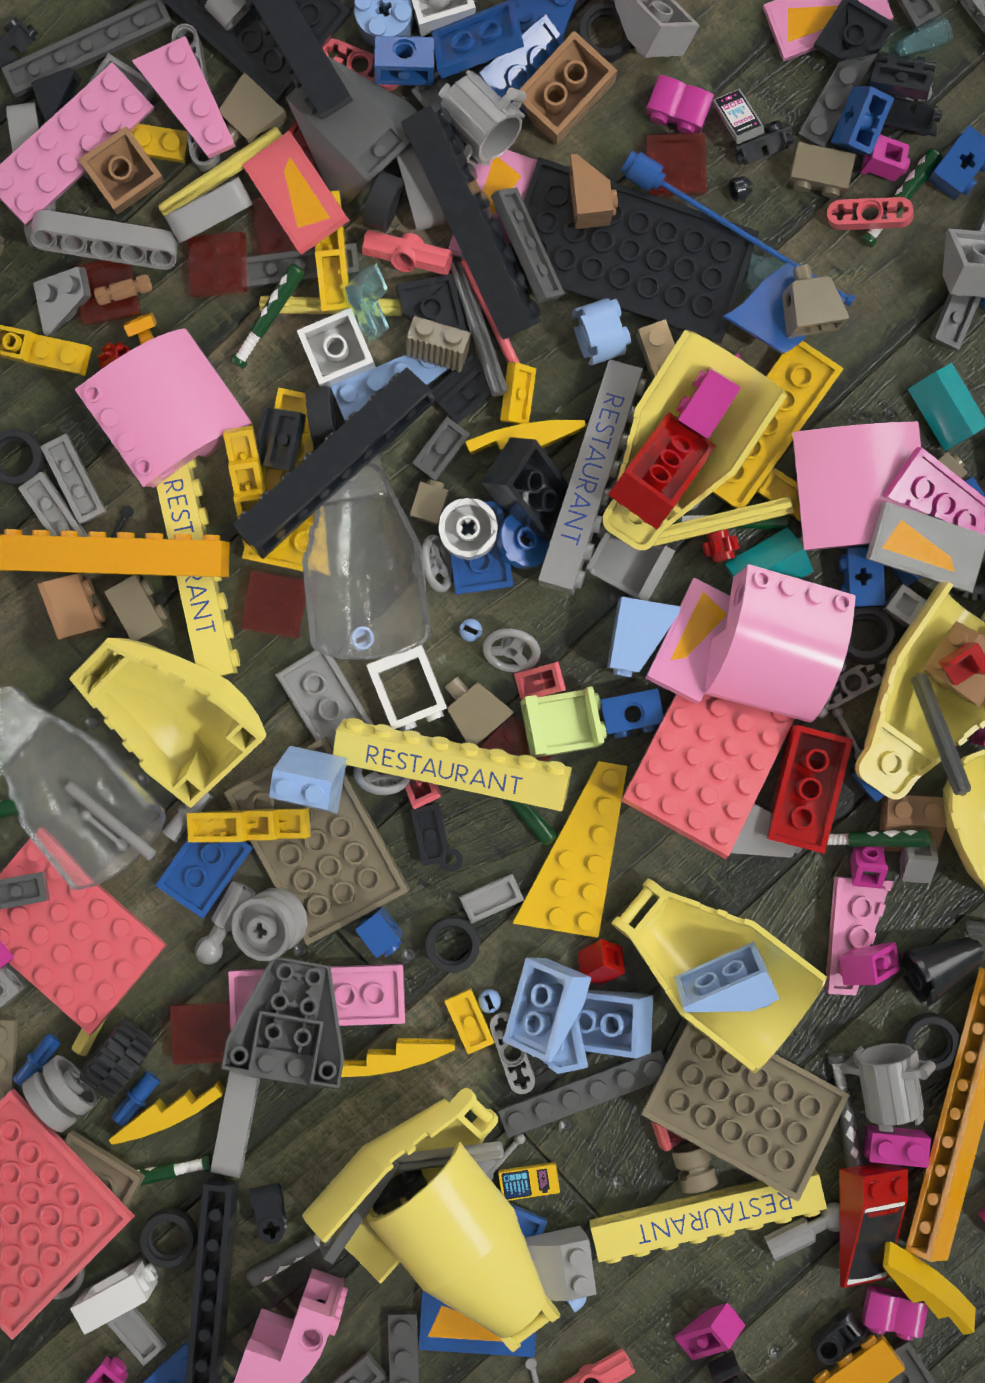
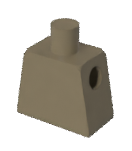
M246 73L240 77L219 109L234 143L241 138L248 145L273 127L279 128L288 121L285 110Z
M808 264L794 268L795 281L790 283L782 295L787 338L839 330L847 322L849 315L832 278L829 276L813 278L810 265Z
M456 677L445 687L456 700L447 710L467 743L477 745L514 713L479 682L468 689L462 680Z

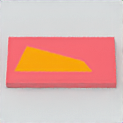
M290 131L242 164L301 255L350 221Z

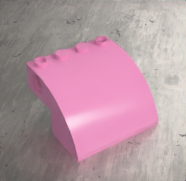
M185 328L165 333L134 348L108 364L75 389L143 487H156L198 455L203 457L210 456L225 445L223 437L225 429L245 427L253 424Z
M748 564L746 568L733 577L726 629L711 639L704 694L811 723L828 701L842 670L852 631L856 595Z
M312 1268L295 1319L261 1309L234 1383H300L310 1373L320 1358L329 1334L332 1336L336 1334L348 1288L343 1287L345 1278H339ZM322 1299V1300H325L326 1302H325V1304H323V1303H320V1302H318V1301H316V1300Z

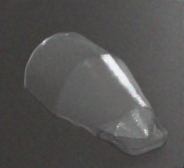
M379 453L315 512L313 525L310 526L307 550L304 552L302 559L311 645L322 655L338 659L362 660L396 655L422 645L431 637V621L421 544L382 470Z
M9 686L0 689V774L5 776L10 788L8 794L10 800L15 801L20 816L18 820L21 827L72 890L94 887L113 878L133 864L141 854L129 844L127 850L118 851L116 844L89 821H83L80 818V813L88 809L64 790L65 786L71 781L74 782L149 846L160 834L166 820L164 808L112 746L32 702L21 689ZM92 814V817L95 820L102 824L117 838L122 839L118 834H116L112 829H110L106 824H104L100 819H98L94 814Z

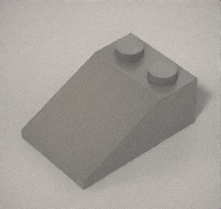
M614 0L627 39L636 47V52L645 58L683 56L700 26L675 0Z
M581 1226L525 1237L532 1261H534L545 1294L551 1301H570L596 1295L590 1242Z

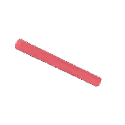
M466 260L461 261L507 364L508 362L520 363L509 338L502 339Z

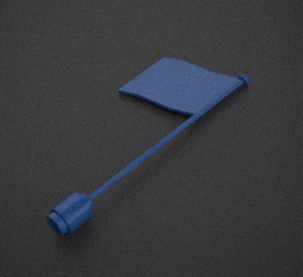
M632 150L620 172L626 175V179L648 193L651 188L657 190L659 186H662L785 263L784 266L764 279L743 304L724 315L723 318L781 354L792 350L800 344L806 336L787 338L782 298L785 289L791 282L795 281L793 269L800 265L665 182L663 179L666 174L661 172L664 168L663 165L642 152L638 154ZM837 289L842 302L849 307L854 301L855 296L852 294L846 295Z

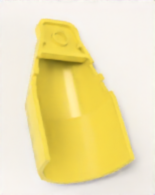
M684 330L636 406L618 480L667 413L670 412L674 416H678L680 412L676 408L685 395L690 397L696 387L692 384L701 370L706 372L710 366L740 385L741 389L708 438L710 442L716 445L715 449L657 530L642 521L641 518L626 507L620 505L615 499H612L603 514L604 527L611 534L637 550L651 548L667 527L738 472L788 396L781 387L761 372L693 331Z
M947 581L938 583L890 653L864 743L865 749L855 763V771L858 777L891 799L903 798L920 777L941 762L911 683V678L916 676V673H926L922 669L956 621L985 637V622L967 611L948 594L953 584ZM929 677L955 746H961L975 731L985 727V702L979 708L936 684Z

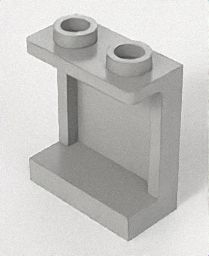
M603 525L597 537L601 538L598 547L594 548L590 561H584L587 564L584 571L635 599L648 601L675 551L661 545L652 546L647 550L634 549L611 534Z

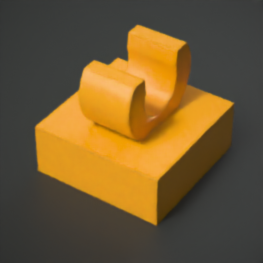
M149 312L125 322L124 329L128 337L138 334L141 344H144L154 339L150 328L155 327L157 322L153 313Z

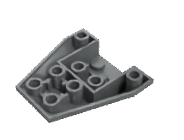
M328 57L354 101L323 119L319 112L315 115L312 114L304 100L309 96L303 86L299 89L296 87L286 96V100L326 186L331 191H340L341 202L347 207L407 146L411 145L401 121L417 111L407 101Z
M277 957L267 965L226 1041L221 1069L253 1078L307 1087L339 1089L344 1054L331 967Z

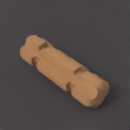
M141 275L136 277V280L131 278L110 284L109 288L105 286L96 288L94 295L97 303L104 305L111 303L112 299L118 301L135 296L137 292H149L152 290V283L148 275Z

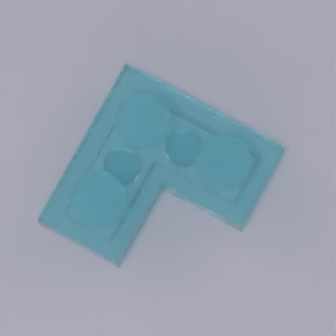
M377 263L367 266L345 287L348 302L353 306L358 317L360 329L365 333L368 342L378 339L389 328L378 303V300L388 291V288Z

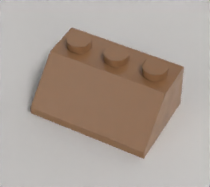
M573 31L520 88L527 96L521 108L535 127L557 146L615 83L617 69L578 33Z

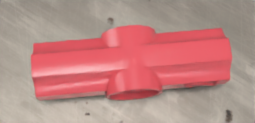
M367 230L364 236L362 254L391 261L392 265L399 271L411 272L414 268H419L443 275H448L450 271L453 251L424 244L423 240L416 234L405 233L399 238Z
M621 1348L594 1364L583 1365L577 1374L561 1383H584L590 1377L597 1379V1383H618L634 1374L635 1369L626 1351Z

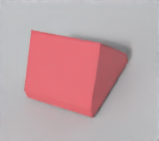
M651 1121L658 1145L662 1150L669 1151L684 1140Z

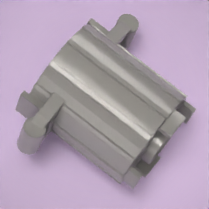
M467 70L466 73L468 75L455 82L452 87L446 83L438 95L442 98V108H446L452 118V124L450 125L454 133L466 144L463 153L467 162L471 163L474 168L477 167V163L489 166V161L504 154L518 137L522 127V118L524 119L525 117L519 108L527 96L524 91L511 87L507 90L506 95L501 98L478 74Z
M898 1043L880 1044L866 1049L860 1046L853 1053V1056H850L840 1066L842 1073L860 1076L866 1117L871 1123L878 1124L879 1131L893 1132V1125L905 1124L914 1120L915 1125L922 1123L924 1120V1106L919 1078L922 1080L927 1079L936 1069V1065L930 1060H919L917 1050H913L909 1045Z

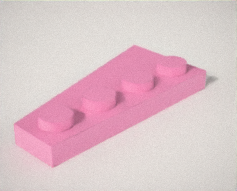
M186 36L132 60L137 69L143 74L209 159L236 147Z
M834 876L826 966L827 979L824 992L839 995L857 994L859 985H843V979L838 970L839 956L851 949L867 947L873 944L876 936L875 929L879 917L883 915L886 906L884 902L888 891H891L894 881L884 880L882 889L852 886V877Z

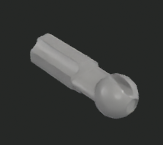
M238 881L231 882L211 918L214 923L212 930L208 936L200 938L195 945V955L201 963L211 965L218 962L222 957V942L227 933L232 932L231 923L234 912L242 903L251 899L256 894L251 888Z
M828 1203L826 1205L827 1209L822 1210L821 1216L812 1221L802 1217L764 1236L775 1261L815 1243L816 1234L826 1229L834 1232L840 1231V1203Z

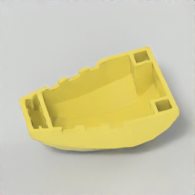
M107 638L69 678L93 709L97 707L102 713L107 726L111 730L115 729L124 740L122 744L129 753L133 751L140 760L139 765L142 769L190 808L256 748L267 735L259 715L247 698L230 681L204 667L147 643L126 638Z

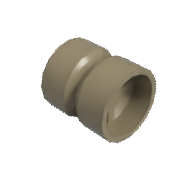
M690 1142L681 1144L671 1150L675 1168L681 1170L678 1173V1179L683 1193L691 1194L706 1191L718 1184L714 1166L708 1164L712 1159L710 1153Z

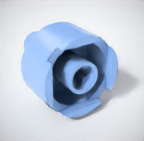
M411 0L354 1V13L359 33L369 45L375 46V36L410 37L414 25V11Z
M605 298L572 310V319L578 318L579 326L574 327L575 335L584 358L591 357L588 362L590 366L624 355L626 353V345L631 344L630 333L626 326L622 327L619 318L621 316V308L617 299L610 300Z

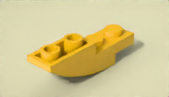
M0 325V357L53 371L85 376L92 350L90 346Z

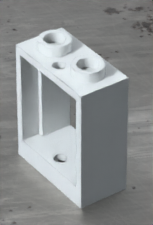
M421 643L366 665L392 729L399 728L400 731H407L417 727L415 721L426 717L427 721L430 722L444 716L442 710L447 709V705ZM419 658L437 705L397 720L379 673Z
M143 1257L84 1289L70 1308L84 1335L146 1302L158 1283L157 1271Z

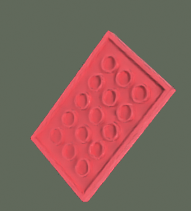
M675 694L621 801L726 859L734 847L795 718L707 694L703 695L700 703L697 705Z
M35 832L1 872L0 880L46 871L50 900L1 909L0 941L15 957L9 964L91 1035L168 944L40 832Z

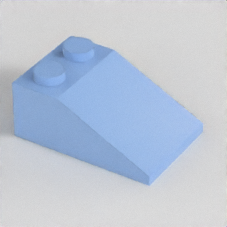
M755 941L674 977L685 1012L754 1011L758 1008H765L771 1005L772 1002L779 1000L768 968Z
M526 958L502 1042L545 1062H552L584 1006L592 977L547 958Z
M588 990L584 1006L577 1016L585 1051L636 1059L650 1054L653 995L622 991Z

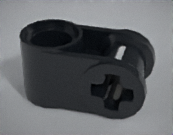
M277 1182L250 1188V1201L260 1238L269 1244L280 1241L288 1226L281 1184ZM270 1222H273L274 1226H279L277 1232H274L273 1228H267Z
M845 1308L814 1333L811 1339V1347L822 1363L832 1365L837 1363L853 1348L862 1344L868 1337L869 1332L854 1319L852 1310ZM848 1325L852 1331H849L846 1326ZM824 1343H833L829 1351H821V1346Z

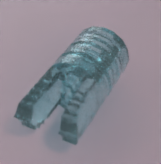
M942 16L937 20L915 28L914 34L900 39L895 44V52L899 53V56L904 57L918 51L927 53L929 50H934L937 47L950 43L953 39V34L948 20Z

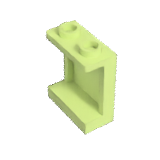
M593 686L586 687L584 690L537 697L536 695L527 696L520 701L530 756L539 758L599 747L604 743L607 732L604 722L600 721L598 710L601 709V702L598 693H594Z

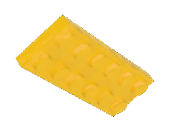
M804 341L792 350L782 354L766 377L781 387L787 393V398L738 472L712 493L735 509L746 507L792 443L793 432L801 430L844 368Z

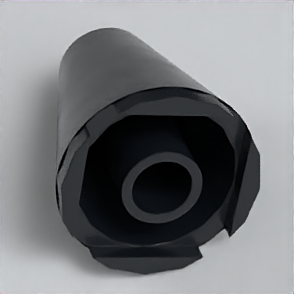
M971 937L955 939L906 950L899 955V967L905 966L908 975L903 976L914 997L920 1003L927 1001L926 1006H930L941 999L983 962L984 949L978 940H973Z

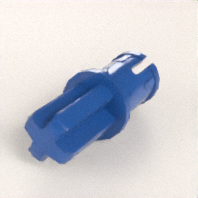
M52 1034L46 1035L35 1051L28 1053L27 1061L16 1075L12 1077L17 1085L22 1087V1083L34 1073L43 1070V1066L61 1045L56 1036Z
M145 1071L135 1087L126 1092L127 1097L113 1113V1120L121 1126H126L141 1106L144 1107L146 1105L145 1100L161 1082L159 1078L153 1073Z

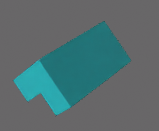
M952 363L908 388L944 451L985 428L983 414Z
M788 527L725 563L732 579L746 568L748 564L798 579L813 572L804 546Z

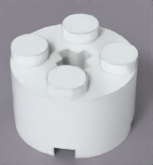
M464 498L455 500L443 510L440 516L439 535L445 549L457 558L465 560L480 558L491 550L497 539L498 524L493 510L479 499ZM464 523L466 525L475 524L473 527L475 533L473 535L470 533L463 535V527L461 525Z

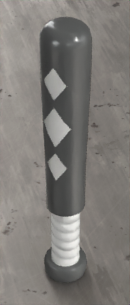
M830 1054L828 1062L832 1064L835 1087L850 1094L845 1074L840 1069V1066L846 1061L845 1054ZM850 1095L839 1117L843 1154L847 1168L863 1165Z
M311 1235L246 1272L248 1284L256 1287L320 1248V1238L317 1235Z

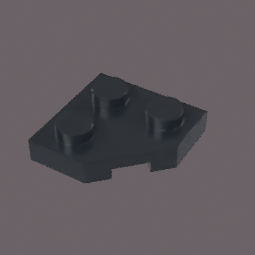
M842 0L815 41L813 48L837 62L880 52L895 29L896 23L858 0Z
M453 273L396 285L395 289L402 316L412 322L413 317L417 316L461 330H467Z

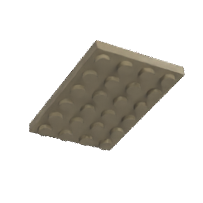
M327 737L304 748L333 755L334 751ZM276 764L224 792L233 810L308 807L280 802L269 797L272 773ZM346 771L344 773L338 813L309 808V838L250 840L275 888H282L292 892L301 901L306 911L308 923L305 936L303 937L306 945L321 939L410 890Z
M687 1021L640 1115L793 1200L799 1201L850 1094L777 1054H774L757 1073H752Z

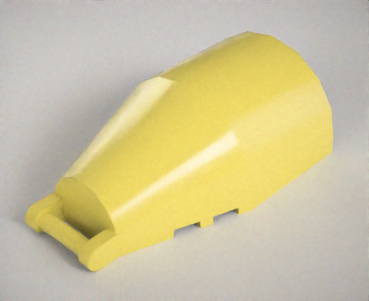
M648 878L644 882V888L624 913L620 917L617 916L611 924L633 942L681 1017L749 1071L757 1073L776 1053L804 1017L822 990L827 976L756 922L728 914L726 911L716 910L702 905L695 900L666 891ZM652 895L658 898L657 902L634 929L629 924ZM755 941L768 968L779 1000L772 1002L771 1005L765 1008H758L754 1011L685 1012L674 977Z
M469 1088L460 1090L450 1103L445 1098L362 1146L307 1208L302 1217L315 1234L326 1243L387 1172L394 1168L392 1162L404 1153L410 1155L413 1152L455 1147V1144L459 1141L463 1146L482 1144L486 1136L498 1123L497 1114L491 1109H486L476 1099L475 1093ZM469 1110L477 1116L473 1123L464 1117ZM443 1167L421 1169L429 1183ZM395 1172L393 1177L401 1174L402 1172ZM405 1197L400 1199L402 1205L407 1202ZM365 1216L344 1248L381 1284L400 1261L370 1226Z
M460 1141L455 1144L451 1158L442 1170L410 1200L382 1217H378L372 1208L367 1213V1222L423 1291L499 1336L512 1352L520 1348L521 1342L549 1321L554 1322L560 1318L558 1309L545 1294L514 1208Z

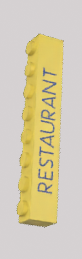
M196 458L157 485L168 539H174V534H191L192 540H202V535H207L205 525L209 524V517L206 508H201L199 496H203V490L200 480L195 479L193 468L197 467ZM176 576L195 664L219 676L238 673L236 667L240 666V658L237 649L232 650L230 638H234V631L231 621H226L224 610L228 609L227 599L224 592L220 593L218 581H222V577Z
M356 718L342 720L336 730L333 755L347 758L346 765L557 811H563L572 767H567L557 761H539L529 755H511L501 749H483L473 743H455L445 737H427L412 730L399 731L384 724L371 725L363 723L362 720Z
M814 1169L799 1201H795L757 1180L589 1221L598 1261H605V1263L611 1264L622 1260V1257L628 1255L642 1257L648 1255L650 1250L658 1248L672 1250L677 1248L680 1243L688 1241L692 1244L706 1241L709 1236H731L735 1233V1230L739 1229L757 1230L762 1228L763 1224L773 1221L777 1224L791 1221L792 1217L799 1215L804 1217L816 1216L820 1214V1210L827 1209L820 1176L816 1169Z

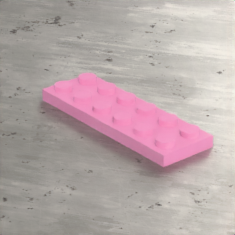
M112 62L0 164V200L27 227L32 222L33 216L37 211L46 210L86 173L78 159L125 126L132 131L154 110V106Z
M403 964L330 966L339 1026L405 1023ZM265 969L228 971L231 1030Z

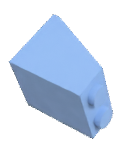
M626 597L618 599L607 668L613 669L612 675L632 677V672H640L680 613V606Z
M289 746L273 769L269 797L280 802L337 814L347 758Z

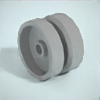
M268 888L242 903L234 912L231 923L233 938L237 946L247 956L258 961H271L297 945L305 936L308 925L306 911L301 901L292 892L282 888Z
M56 1055L43 1066V1073L36 1072L22 1083V1090L26 1100L37 1116L53 1130L64 1132L77 1121V1115L83 1116L97 1104V1097L93 1088L79 1079L81 1071L71 1061L59 1055Z

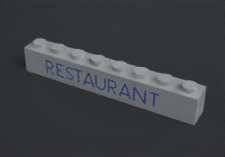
M611 359L608 361L538 579L540 586L574 595L576 588L581 589L586 572L581 570L584 561H590L594 544L590 542L593 533H599L603 521V516H599L602 505L607 506L610 500L608 495L611 491L608 488L611 477L616 479L621 464L620 461H617L620 450L625 451L629 434L626 433L628 423H633L637 396H643L647 380L643 379L642 368Z

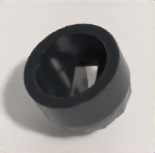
M742 176L729 180V192L735 202L745 200L753 192V189L748 187L752 185L749 178Z

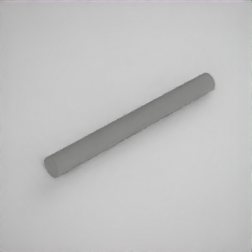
M72 781L65 786L64 790L147 860L153 858L156 851L85 791Z

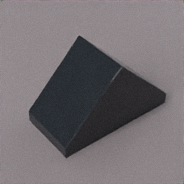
M70 67L31 82L46 122L74 97L80 84L81 78Z
M734 1351L707 1363L714 1383H749Z

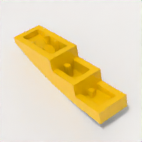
M330 191L342 208L340 191ZM343 225L315 245L322 312L351 308Z
M549 420L523 423L486 433L465 441L470 456L496 444L501 452L510 437L536 439L542 448H546L584 431L587 425L584 420Z
M253 425L225 429L223 431L237 517L244 511L250 510L258 503L261 495L265 493ZM243 540L244 550H245V551L253 550V549Z
M309 808L187 813L188 842L306 839L310 837Z
M398 1038L396 1049H369L367 1060H344L341 1077L371 1076L396 1072L424 1064L454 1051L456 1039Z
M218 1081L197 1098L189 1089L169 1106H166L159 1098L128 1122L126 1126H123L114 1133L109 1142L112 1145L139 1139L169 1128L198 1113L224 1094L226 1088Z
M891 1241L886 1242L883 1267L912 1303L924 1301L938 1319L949 1317L963 1335L974 1333L976 1308L944 1276L917 1256Z

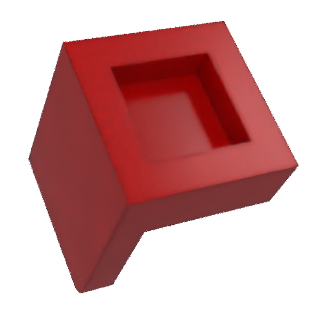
M967 642L938 661L952 685H959L974 674H985V653L979 643Z
M601 939L578 952L579 972L592 977L590 981L592 983L603 985L625 973L622 946Z

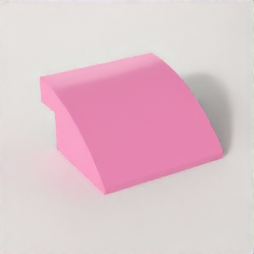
M918 421L850 425L793 432L804 550L846 549L869 546L882 502H889L928 515L883 496L915 448L921 447Z

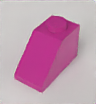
M896 942L851 949L839 956L838 970L842 976L843 985H877L900 971Z
M724 1303L706 1310L675 1336V1340L693 1361L729 1350L745 1327V1324L739 1318L736 1311L728 1303Z

